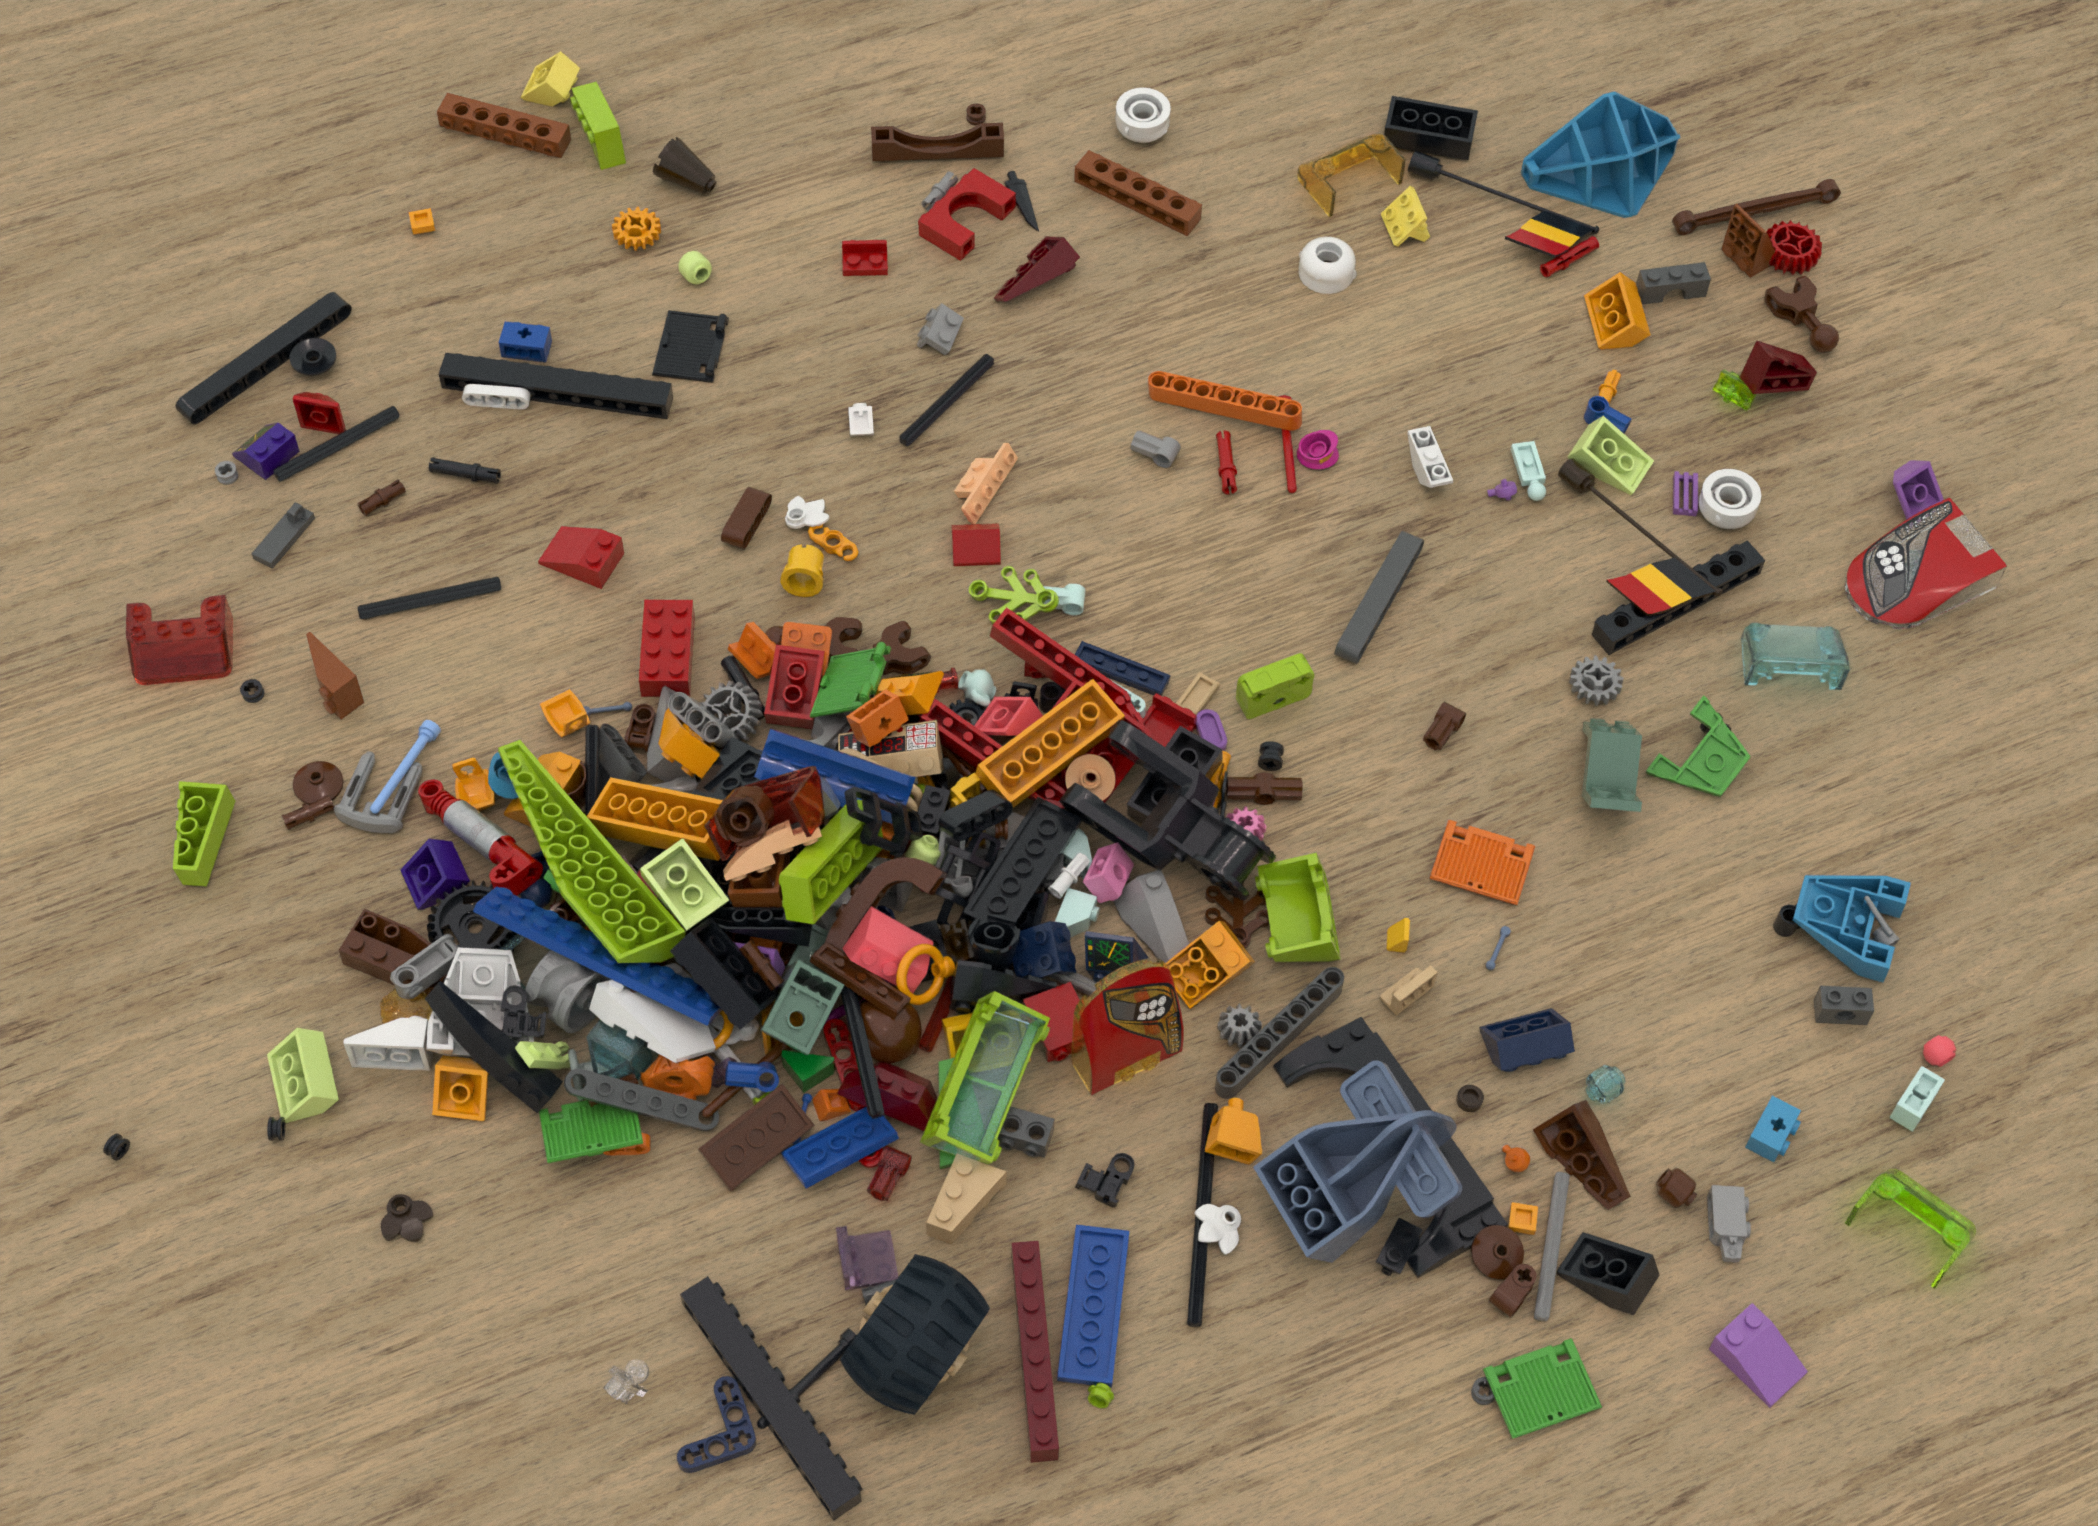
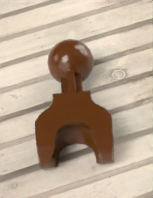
M1807 276L1796 279L1794 293L1792 294L1784 292L1778 286L1765 291V303L1774 316L1789 320L1794 326L1801 323L1806 325L1811 332L1809 341L1814 350L1820 353H1828L1836 348L1839 342L1838 331L1830 324H1821L1816 318L1815 313L1818 304L1814 298L1817 288Z
M836 617L824 625L832 629L829 661L831 656L858 651L856 648L846 647L842 644L844 641L856 640L860 637L863 626L858 619ZM783 626L769 628L765 634L776 645H781Z
M906 621L890 625L882 633L879 642H884L886 646L891 647L890 654L883 655L886 661L883 671L884 675L891 672L901 675L915 673L926 667L931 659V655L925 647L920 646L909 649L902 646L911 637V627Z

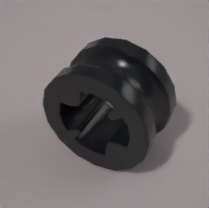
M256 679L246 680L240 687L241 695L249 703L259 702L264 697V688ZM251 688H256L255 694L249 695L248 691L251 692Z
M269 1117L267 1125L269 1141H273L274 1138L283 1141L286 1132L285 1118L279 1117L276 1120L274 1117Z
M116 1133L107 1140L103 1152L108 1156L111 1155V1158L115 1161L120 1160L129 1150L130 1141L126 1138L123 1139L122 1135Z

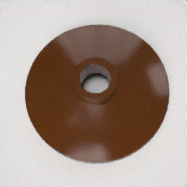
M316 761L303 766L293 779L295 795L299 800L304 803L307 802V804H311L328 795L333 800L339 795L343 787L341 771L335 765L325 761Z
M1492 1225L1482 1229L1475 1236L1471 1246V1255L1476 1268L1483 1275L1500 1280L1506 1279L1517 1265L1522 1264L1524 1249L1520 1238L1514 1231L1505 1226ZM1498 1246L1504 1249L1503 1256L1497 1253Z

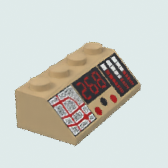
M937 720L901 725L898 730L891 732L881 742L871 747L857 741L853 732L838 734V751L845 748L857 750L887 768L914 777L940 774L944 770Z

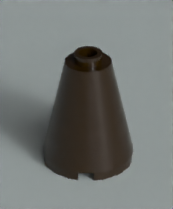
M676 137V140L671 139L658 156L661 159L659 166L654 164L653 174L655 176L702 194L710 193L717 183L715 175L678 137Z

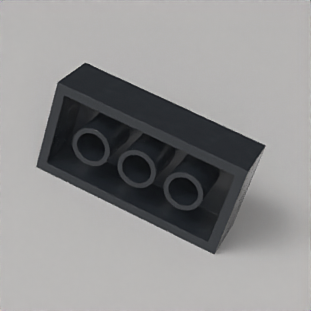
M1392 96L1382 145L1469 160L1478 110Z
M1179 726L1165 747L1200 770L1209 780L1223 761L1221 748L1182 726ZM1148 772L1127 803L1128 816L1143 824L1170 785Z
M712 917L690 931L670 950L677 963L685 967L692 975L694 982L709 994L711 1001L719 1006L727 1015L728 1020L740 1030L768 1008L779 995L775 988L772 991L769 989L757 972H753L752 965L739 950V947Z

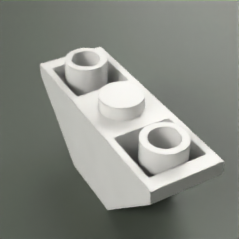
M1427 426L1409 430L1407 434L1412 466L1420 484L1433 488L1453 483L1452 476L1431 427Z

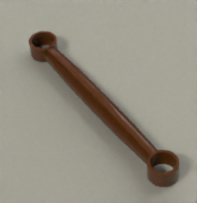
M1826 179L1820 182L1816 188L1764 197L1737 204L1749 216H1754L1755 214L1776 211L1820 200L1822 204H1828L1835 201L1840 196L1841 191L1835 180ZM1735 204L1693 214L1690 210H1684L1673 217L1672 223L1679 235H1687L1693 232L1697 226L1729 221Z

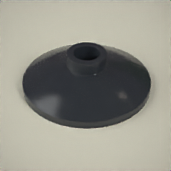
M321 338L305 339L296 344L290 353V363L293 369L307 376L325 373L336 361L334 346L329 341Z

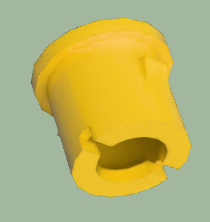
M802 544L792 547L789 551L787 564L781 573L780 583L788 593L798 597H812L818 594L823 588L824 580L822 571L823 553L812 545H806V548H802Z

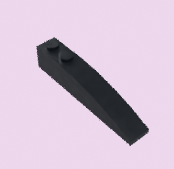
M439 981L425 998L440 1021L472 1058L495 1080L536 1113L544 1107L563 1083L549 1069L529 1068L515 1049L517 1043L443 982Z

